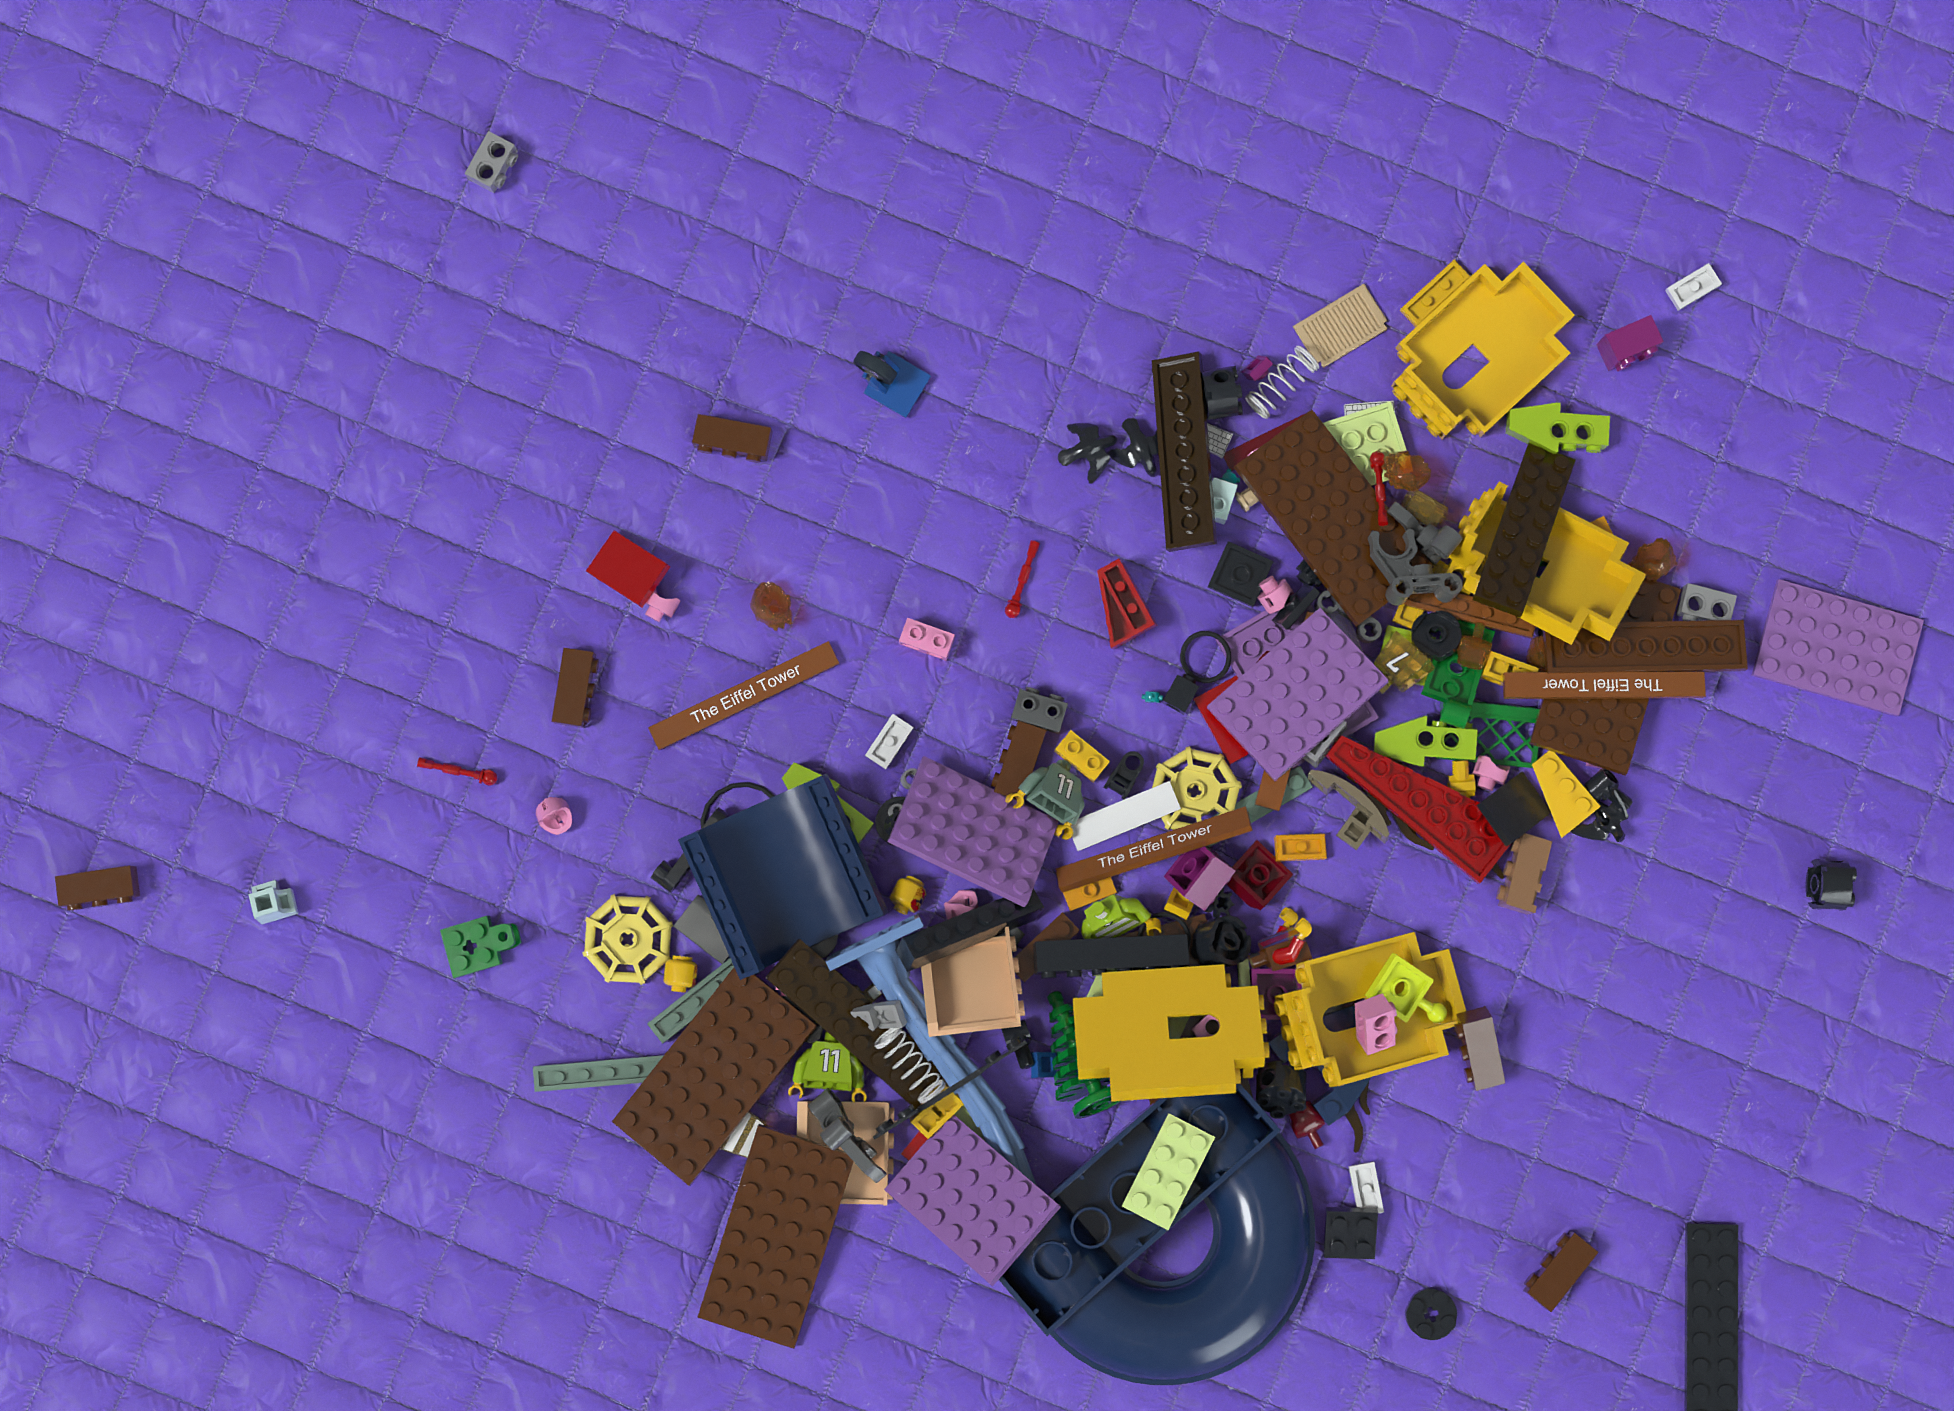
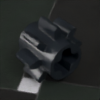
M1303 559L1296 568L1299 571L1296 577L1303 584L1305 583L1310 586L1315 584L1319 587L1322 582Z
M1222 888L1215 901L1204 912L1210 913L1213 911L1212 915L1214 918L1220 917L1221 913L1223 915H1230L1228 910L1231 906L1235 905L1230 898L1232 892L1223 893L1224 888Z

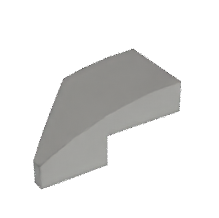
M900 1000L869 1004L854 1008L851 1011L853 1017L859 1016L869 1024L868 1028L872 1031L877 1027L881 1029L902 1028L907 1023Z

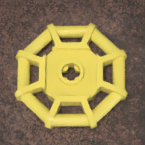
M1188 746L1182 752L1156 765L1157 770L1152 788L1163 784L1165 775L1171 778L1170 783L1181 808L1175 811L1172 816L1168 814L1160 817L1165 824L1164 828L1169 831L1190 825V823L1177 821L1181 815L1194 817L1199 822L1202 821V816L1208 815L1214 809L1220 813L1219 815L1235 809L1242 783L1233 774L1223 754H1213L1192 749ZM1192 759L1208 762L1211 765L1208 768L1193 765ZM1187 760L1188 766L1184 767L1185 769L1176 773L1171 771L1172 768ZM1216 768H1219L1227 783L1220 784L1213 773ZM1194 785H1197L1201 794L1191 797L1188 789H1193ZM1229 790L1225 807L1223 808L1218 804L1221 791Z
M610 895L611 898L592 915L586 916L584 920L586 922L585 947L584 952H582L583 957H587L607 983L614 981L645 984V981L663 966L667 960L671 959L670 942L673 923L672 921L669 922L654 905L649 896ZM620 906L640 908L637 914H622ZM612 909L615 910L616 916L606 925L599 923ZM645 910L659 926L650 927L642 917ZM596 927L601 929L603 934L601 946L595 947ZM658 931H661L660 952L653 949V936ZM624 933L627 935L632 933L634 935L632 939L634 943L631 946L621 943ZM604 951L613 961L610 968L597 955L598 952ZM650 953L657 956L641 971L639 963ZM619 964L633 965L636 973L616 972Z

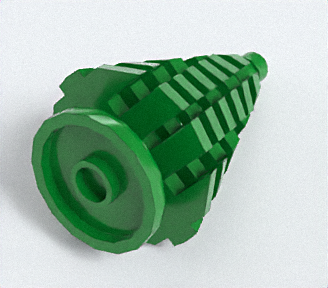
M1060 991L1051 992L1047 996L1048 1002L1053 1008L1052 1012L1049 1013V1022H1058L1050 1030L1051 1038L1056 1039L1051 1045V1051L1058 1054L1052 1060L1053 1070L1057 1071L1054 1075L1055 1086H1059L1055 1091L1056 1101L1069 1102L1086 1096L1072 1108L1073 1115L1077 1119L1101 1113L1121 1103L1122 1101L1111 1102L1110 1086H1107L1110 1084V1078L1078 1079L1074 1016H1071L1073 1015V1005L1070 1003L1064 1004V998Z

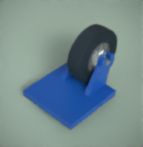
M859 351L853 361L863 371L861 377L868 383L863 394L904 418H907L931 378V375L890 351L885 356L879 351H876L874 355L865 351Z

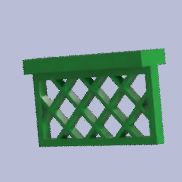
M1440 701V708H1441L1440 716H1441V713H1442V710H1443V707H1444V704H1445L1444 702H1441V701ZM1473 701L1467 723L1478 717L1482 718L1487 724L1484 729L1477 733V741L1484 749L1479 755L1484 756L1488 754L1491 761L1496 765L1533 768L1532 763L1537 760L1538 747L1534 745L1531 747L1528 743L1531 736L1525 739L1518 731V728L1525 722L1535 723L1539 707ZM1486 718L1495 720L1489 723ZM1500 720H1506L1512 729L1500 737L1492 726ZM1511 721H1518L1519 723L1514 726ZM1488 729H1491L1498 740L1486 748L1478 737ZM1515 731L1523 742L1511 750L1504 742V739ZM1448 733L1444 737V742L1451 737L1457 744L1458 740L1454 737L1455 733ZM1501 742L1509 753L1502 759H1495L1490 750ZM1527 745L1532 752L1531 762L1520 761L1515 753ZM1478 756L1476 757V760L1442 757L1435 758L1446 760H1468V762H1477ZM1511 756H1513V758H1514L1516 761L1507 760V759L1510 758Z

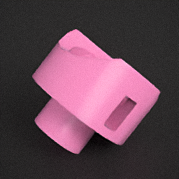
M1270 576L1259 584L1263 591L1257 598L1265 610L1272 614L1284 608L1287 598L1294 594L1285 579L1276 581L1273 576Z
M655 589L645 603L649 606L645 615L657 622H660L663 615L672 618L681 601L678 598H662Z
M1479 755L1472 774L1479 777L1478 787L1493 791L1495 784H1505L1510 766H1496L1490 757Z
M548 797L536 808L538 823L546 831L559 835L571 827L572 815L569 805L564 799Z
M959 890L948 902L944 903L946 918L950 919L978 908L976 893L971 890Z

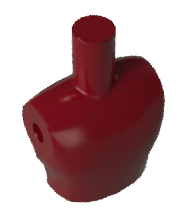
M1310 1100L1306 1101L1305 1110L1287 1114L1290 1126L1297 1139L1308 1136L1314 1149L1324 1145L1317 1131L1325 1125V1122Z

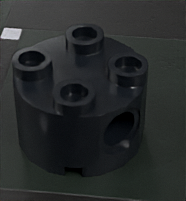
M1236 366L1202 371L1207 419L1214 420L1243 415L1241 400L1238 401V398H1242V389L1240 383H1235L1238 380Z
M1812 860L1811 863L1814 867H1808L1806 875V897H1811L1812 902H1808L1809 906L1812 909H1838L1839 911L1846 910L1847 907H1853L1855 904V894L1852 890L1853 882H1855L1857 877L1856 868L1850 867L1849 863L1845 860Z
M1227 915L1203 921L1198 924L1193 934L1191 954L1204 966L1224 964L1225 968L1234 966L1247 959L1251 950V937L1244 930L1247 929L1246 925L1237 917Z
M1272 1061L1264 1064V1067H1259L1258 1074L1256 1075L1257 1104L1275 1119H1281L1287 1114L1305 1110L1306 1071L1304 1069L1295 1070L1290 1062L1289 1066L1283 1065V1061Z

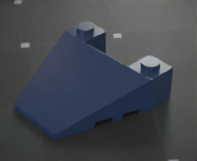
M1355 1005L1323 1015L1325 1027L1332 1032L1356 1027ZM1280 1031L1267 1040V1042L1284 1064L1288 1061L1289 1048L1287 1041L1283 1039ZM1317 1066L1320 1072L1322 1073L1324 1066ZM1372 1077L1332 1087L1312 1102L1328 1126L1350 1111Z

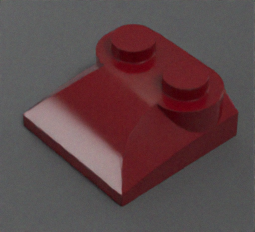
M1256 840L1232 866L1235 873L1227 883V886L1248 906L1262 910L1292 877L1293 873L1280 861H1276V857Z

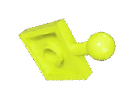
M1394 953L1390 955L1365 994L1366 997L1371 998L1383 993L1387 1001L1394 1004L1397 1017L1406 1023L1417 1006L1426 1011L1429 1020L1434 1023H1440L1447 1017V1009L1443 1004H1432L1423 998L1434 980ZM1399 982H1404L1403 991L1396 994L1395 986Z

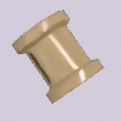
M1249 488L1234 495L1245 512L1249 511L1251 506L1259 502Z

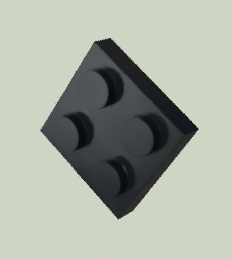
M1228 541L1207 588L1253 608L1261 591L1259 584L1266 579L1274 561Z
M1326 1207L1324 1258L1375 1259L1378 1210L1376 1208Z

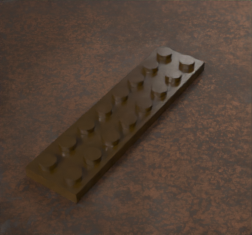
M1199 351L1152 360L1166 550L1169 552L1217 544L1206 401L1202 377L1203 364L1202 354Z
M1528 443L1472 599L1473 601L1521 618L1576 459L1559 453L1553 454Z
M798 939L765 978L909 1105L912 1104L914 1108L921 1105L922 1103L918 1101V1097L928 1086L936 1082L937 1075L924 1079L917 1087L909 1090L912 1084L926 1074L929 1065L918 1067L902 1080L901 1077L917 1064L921 1055H913L896 1069H892L898 1061L909 1053L912 1044H906L898 1048L891 1056L885 1059L884 1056L900 1043L904 1034L900 1033L891 1043L881 1049H876L874 1047L876 1040L890 1028L881 1029L877 1027L872 1031L868 1028L869 1024L859 1016L855 1018L851 1015V1011L854 1008L873 1003L835 969L830 971L826 961L801 939ZM906 1033L903 1043L914 1042L912 1053L921 1052L914 1039ZM923 1055L920 1064L931 1063L928 1075L938 1073L940 1076L939 1080H942L943 1077L931 1060L928 1062Z

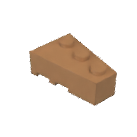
M1524 833L1511 844L1510 851L1514 853L1511 861H1507L1504 868L1505 883L1500 885L1497 891L1496 899L1499 900L1498 906L1526 915L1536 912L1537 906L1534 905L1537 892L1540 893L1542 884H1540L1543 871L1546 870L1552 841Z

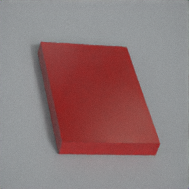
M613 531L586 572L643 608L670 569V566L618 532Z
M1237 675L1193 699L1229 765L1249 755V753L1207 709V706L1238 680Z

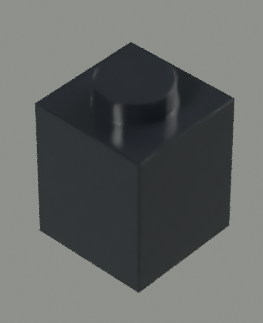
M1177 674L1162 703L1184 715L1199 688L1195 684L1197 680L1187 674H1183V676Z

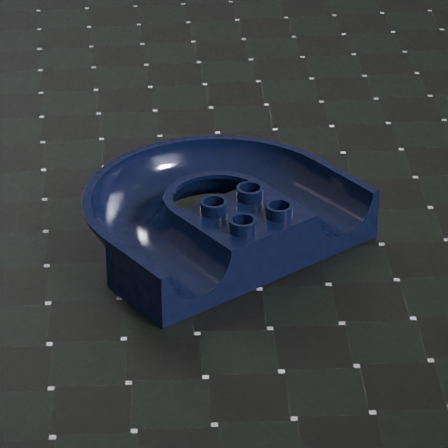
M1236 1084V1093L1158 1098L1048 1193V1196L1060 1206V1209L1000 1277L999 1281L1046 1336L1050 1334L1074 1357L1100 1372L1129 1382L1147 1385H1179L1209 1379L1235 1368L1263 1349L1282 1329L1300 1301L1309 1278L1315 1247V1216L1308 1183L1299 1161L1289 1144L1280 1134L1281 1130L1241 1084ZM1169 1113L1215 1137L1170 1228L1204 1200L1212 1218L1213 1237L1208 1254L1194 1271L1172 1281H1153L1135 1274L1127 1266L1168 1230L1122 1207V1204Z

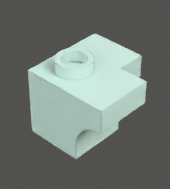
M1213 478L1215 522L1224 525L1237 485Z
M276 880L251 887L252 893L248 895L253 916L261 924L298 914L294 893L291 888L280 890Z

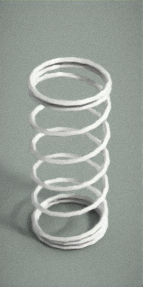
M1296 346L1294 348L1297 356L1293 354L1287 355L1289 366L1285 364L1277 365L1280 376L1275 373L1268 374V380L1271 385L1259 382L1258 387L1261 394L1250 391L1245 396L1248 404L1261 417L1268 419L1270 413L1251 393L1258 395L1274 410H1277L1263 393L1261 384L1274 390L1286 401V398L1272 383L1270 375L1278 377L1292 391L1296 392V389L1282 375L1279 368L1280 365L1294 372L1302 382H1305V379L1291 365L1289 356L1301 361L1312 373L1319 369V364L1315 358L1303 347Z
M890 1028L876 1040L874 1045L876 1049L885 1047L900 1033H903L904 1036L900 1043L884 1056L885 1059L891 1056L898 1048L906 1044H912L909 1053L898 1061L892 1069H896L913 1055H921L917 1064L901 1077L902 1080L918 1067L929 1065L926 1074L912 1084L909 1090L914 1089L930 1076L937 1075L938 1077L936 1082L928 1086L918 1097L920 1103H925L943 1090L945 1082L944 1080H939L940 1076L938 1073L928 1075L931 1063L920 1064L923 1054L921 1052L912 1053L914 1042L903 1043L906 1032L902 1031V1028ZM940 1085L934 1092L928 1095L935 1087Z

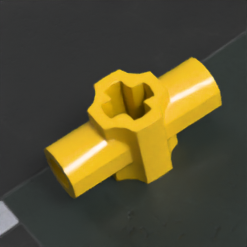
M1453 760L1452 775H1448L1447 787L1470 798V796H1475L1476 786L1474 774H1469L1468 760Z

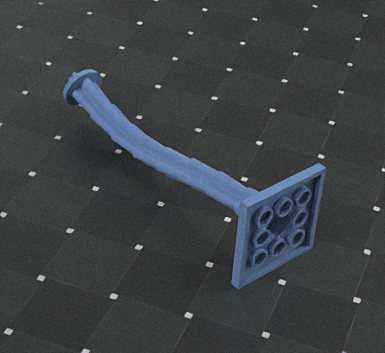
M918 913L827 956L826 964L830 971L857 959L877 990H882L887 1001L900 1000L907 1021L904 1026L927 1061L931 1060L949 1087L979 1069L955 1043L956 1039L952 1034L929 1037L924 996L909 978L911 976L910 972L906 971L896 953L901 937L924 927ZM981 1074L955 1090L953 1093L958 1094L977 1128L980 1127L985 1142L1036 1185L1023 1150L1025 1145L1004 1110L1006 1106Z

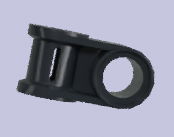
M1135 751L1126 753L1116 769L1114 768L1103 788L1113 790L1121 795V799L1125 800L1144 766L1142 755ZM1129 756H1135L1139 759L1140 765L1137 769L1130 770L1126 767L1125 761ZM1114 781H1117L1118 783L1122 784L1123 786H1125V788L1116 784Z

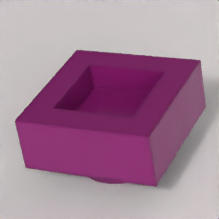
M1258 355L1241 373L1248 380H1261L1269 373L1268 369L1273 363L1267 357Z

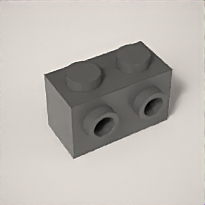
M1026 687L1025 690L1020 689L1011 720L1021 721L1059 734L1068 703L1063 702L1064 698L1054 694H1050L1048 698L1039 695V690ZM1028 702L1031 703L1033 707L1031 709H1026L1023 705ZM1055 710L1057 714L1050 716L1048 711Z

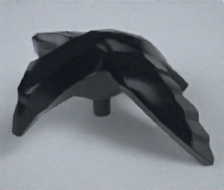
M1127 418L1122 423V428L1129 435L1131 444L1126 449H1110L1107 454L1114 461L1129 468H1134L1138 463H1141L1146 473L1150 477H1154L1156 474L1154 456L1159 455L1157 430L1153 436L1146 437L1141 432L1137 419Z
M1084 423L1068 424V431L1077 434L1080 442L1072 448L1060 451L1058 461L1063 466H1067L1076 459L1087 458L1090 463L1087 480L1092 484L1104 471L1110 460V456L1106 453L1105 449L1115 445L1118 439L1114 435L1099 436L1097 425Z
M1613 789L1611 791V805L1608 806L1597 800L1601 807L1593 812L1596 819L1592 823L1576 826L1570 832L1583 838L1601 841L1606 840L1608 834L1611 833L1617 842H1622L1625 839V834L1620 826V822L1628 819L1629 816L1616 790Z

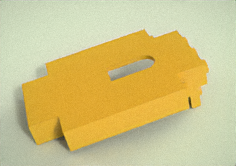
M1524 261L1503 281L1484 264L1398 343L1395 348L1398 351V357L1406 364L1409 362L1410 365L1391 385L1393 388L1392 392L1400 401L1405 400L1411 407L1409 408L1410 412L1417 419L1422 418L1428 425L1426 428L1434 437L1445 438L1464 420L1466 428L1473 435L1478 434L1481 438L1569 356L1570 352L1554 335L1575 314ZM1473 345L1489 363L1463 387L1459 389L1448 388L1442 379L1444 370Z
M1500 481L1494 490L1489 488L1487 492H1483L1480 499L1474 498L1468 510L1471 512L1470 515H1464L1458 525V529H1460L1459 534L1463 540L1448 557L1467 567L1463 575L1466 578L1463 589L1475 594L1507 504L1502 499L1508 485ZM1559 507L1541 559L1548 563L1540 578L1535 577L1521 619L1571 645L1582 627L1610 641L1640 589L1646 574L1621 561L1629 542Z
M1415 932L1296 964L1295 976L1302 989L1274 996V1009L1282 1022L1281 1034L1288 1044V1060L1290 1064L1294 1066L1295 1070L1323 1065V1077L1326 1083L1329 1084V1087L1341 1086L1449 1055L1442 1030L1458 1024L1456 1014L1466 1011L1449 949L1421 956ZM1394 953L1434 980L1423 998L1432 1004H1443L1447 1009V1017L1440 1023H1434L1429 1020L1427 1012L1417 1006L1407 1023L1395 1016L1394 1022L1397 1027V1034H1395L1396 1045L1367 1055L1357 1040L1356 1027L1338 1032L1329 1031L1323 1023V1015L1330 1007L1362 998L1368 999L1365 994L1390 955ZM1399 982L1395 986L1396 994L1403 991L1404 982Z
M1224 964L1102 973L1103 996L1073 998L1078 1079L1110 1078L1111 1102L1236 1093V1084H1241L1240 1069L1243 1068V1078H1253L1254 1068L1264 1067L1265 1058L1269 1057L1268 1042H1263V1034H1267L1266 1018H1261L1260 1010H1264L1263 995H1258V986L1231 987L1230 973L1225 974ZM1211 1015L1220 1024L1218 1032L1213 1036L1169 1039L1168 1017Z

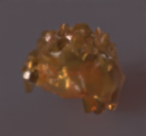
M1397 451L1394 454L1391 453L1389 456L1383 457L1385 464L1381 467L1387 471L1384 476L1390 479L1389 483L1395 489H1405L1409 492L1417 491L1431 478V469L1428 467V463H1425L1424 458L1419 455H1411L1409 451Z
M1657 538L1653 543H1644L1641 547H1638L1637 555L1627 565L1645 573L1648 581H1651V579L1657 581L1662 576H1666L1678 563L1676 562V555H1674L1671 543L1667 539Z
M773 582L760 583L754 590L750 603V608L756 620L765 623L768 627L773 628L774 631H777L778 627L784 629L786 623L792 624L793 615L790 609V595L786 594L780 586Z

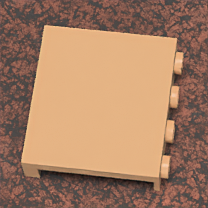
M1005 927V936L990 938L921 966L929 1037L1021 1026L1020 1016H1025L1023 1000L1018 1001L1017 994H1022L1021 979H1015V973H1019L1018 957H1012V952L1016 951L1015 936L1010 937L1009 927Z
M798 1101L797 1136L827 1145L820 1136V1133L823 1131L820 1122L808 1107V1104L812 1101ZM841 1101L848 1119L854 1123V1135L863 1138L877 1151V1155L872 1160L887 1175L878 1183H875L853 1162L840 1204H881L887 1206L888 1200H893V1197L884 1189L888 1185V1176L893 1174L894 1159H889V1148L894 1149V1133L887 1131L875 1140L873 1136L877 1133L876 1128L878 1125L889 1118L894 1122V1108H890V1102L854 1103Z

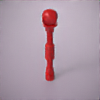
M1375 451L1370 455V466L1374 473H1376L1377 485H1375L1376 502H1378L1379 506L1378 525L1386 526L1388 525L1387 510H1385L1386 492L1382 480L1383 468L1386 466L1385 455L1380 451Z
M1031 540L1029 544L1025 564L1022 565L1015 594L1011 600L1007 601L1009 604L1005 607V614L1009 618H1016L1020 613V607H1022L1020 596L1024 584L1028 581L1033 558H1035L1040 546L1039 542Z
M419 757L417 767L442 770L443 773L457 776L473 777L479 780L480 784L484 783L485 785L492 786L497 782V774L492 770L471 771L462 769L461 766L448 763L439 764Z

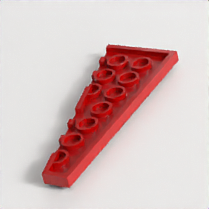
M1339 736L1324 755L1477 884L1483 881L1510 846L1506 847L1476 806L1480 802L1474 801L1429 777L1414 772V770L1404 767L1388 757L1375 753L1344 736Z

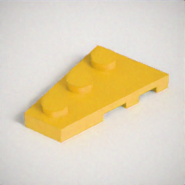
M1548 750L1532 763L1561 838L1601 807L1557 753Z

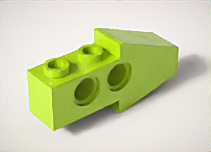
M1561 403L1510 409L1506 414L1505 434L1526 444L1531 443L1553 454L1558 453V447H1561L1562 451H1576V448H1584L1588 453H1600L1601 450L1609 446L1610 416L1560 413ZM1552 427H1559L1563 432V436L1561 438L1555 437L1551 431ZM1578 428L1586 430L1588 434L1587 439H1580L1577 436L1576 430Z
M1427 714L1377 730L1375 732L1374 752L1417 766H1424L1425 756L1476 760L1478 729L1472 728L1473 723H1466L1465 728L1461 729L1455 726H1447V723L1438 720H1432V725H1428ZM1421 732H1430L1433 735V741L1430 744H1422L1418 739ZM1455 733L1459 738L1458 743L1454 746L1446 745L1444 742L1445 735Z
M794 762L784 774L782 780L787 789L790 790L822 775ZM830 779L835 792H837L841 787L840 784ZM837 795L845 815L850 818V826L858 844H860L875 824Z

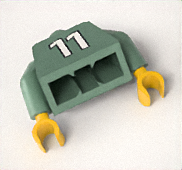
M1058 760L1048 767L1038 768L1018 787L1020 790L1017 793H1011L1005 799V802L1009 803L1013 797H1016L1017 803L1013 808H1020L1024 804L1023 797L1027 795V801L1064 824L1057 825L1054 835L1060 836L1064 829L1062 839L1065 840L1073 836L1071 826L1076 824L1085 806L1081 793L1082 782L1080 778L1069 772L1071 764L1066 760Z

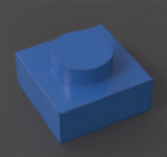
M1031 1052L1034 1065L1031 1067V1078L1054 1077L1057 1071L1053 1070L1052 1060L1056 1057V1053Z

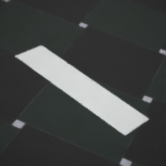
M1170 781L1079 818L1076 824L1071 826L1073 830L1072 838L1077 851L1180 810V805Z

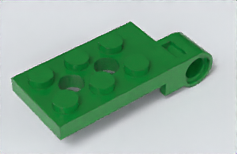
M1458 620L1461 629V642L1467 643L1470 650L1464 652L1457 649L1454 654L1447 657L1444 661L1432 659L1421 695L1445 703L1439 721L1464 729L1471 712L1476 689L1495 631ZM1453 663L1459 664L1463 672L1454 673L1450 669V665Z

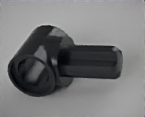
M1601 768L1584 784L1587 791L1596 800L1609 799L1612 802L1611 791L1615 789L1626 810L1630 808L1633 802L1629 796L1618 788L1619 782L1609 770Z
M1025 1019L1020 1020L1021 1026L1002 1028L1001 1030L1006 1045L1019 1036L1022 1040L1026 1037L1029 1038L1027 1044L1014 1051L1019 1067L1021 1069H1029L1034 1065L1028 1046L1032 1039Z

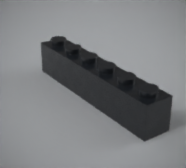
M1034 888L1025 907L1003 897L903 937L896 948V953L906 971L909 972L1005 933V927H1009L1010 931L1035 921L1044 906Z
M1187 934L1036 941L1033 944L1035 975H1041L1042 979L1057 978V974L1066 973L1068 978L1082 977V972H1092V976H1102V973L1107 971L1118 972L1187 967L1189 965Z

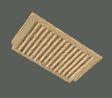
M1362 284L1297 323L1293 328L1307 351L1324 368L1386 331L1387 326L1384 323L1387 322V319L1365 284Z

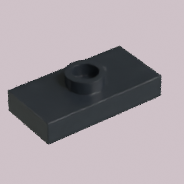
M1304 583L1294 595L1287 598L1284 608L1277 613L1272 621L1278 627L1288 630L1319 596L1320 592L1315 587Z

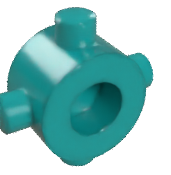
M1227 469L1222 478H1218L1233 484L1240 482V478H1237L1231 472V469Z
M1148 691L1142 694V699H1145L1147 703H1160V700L1164 698L1159 692Z

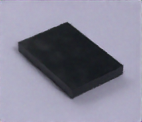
M1523 771L1476 805L1506 847L1551 813L1549 807Z

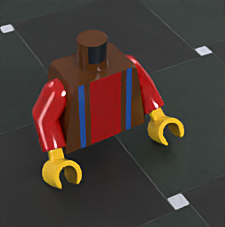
M1285 907L1279 915L1285 921L1282 926L1279 925L1276 934L1258 941L1260 951L1248 955L1252 968L1255 969L1266 965L1272 971H1277L1313 959L1305 938L1312 931L1311 924L1305 918H1301L1298 921L1297 913L1291 908Z

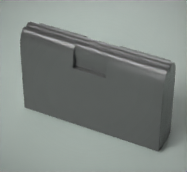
M698 894L673 927L719 963L723 964L729 958V954L704 898Z

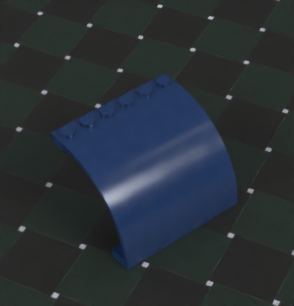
M827 773L678 839L740 980L759 973L765 967L780 961L798 939H801L810 947L834 935L889 913Z

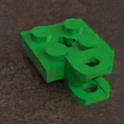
M484 916L440 930L453 978L503 964L500 952L513 949L522 942L516 924L492 926L490 916ZM469 940L477 944L473 954L466 950Z

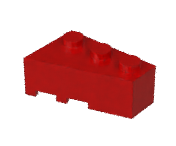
M1118 558L1097 570L1111 649H1116L1158 626L1123 560Z

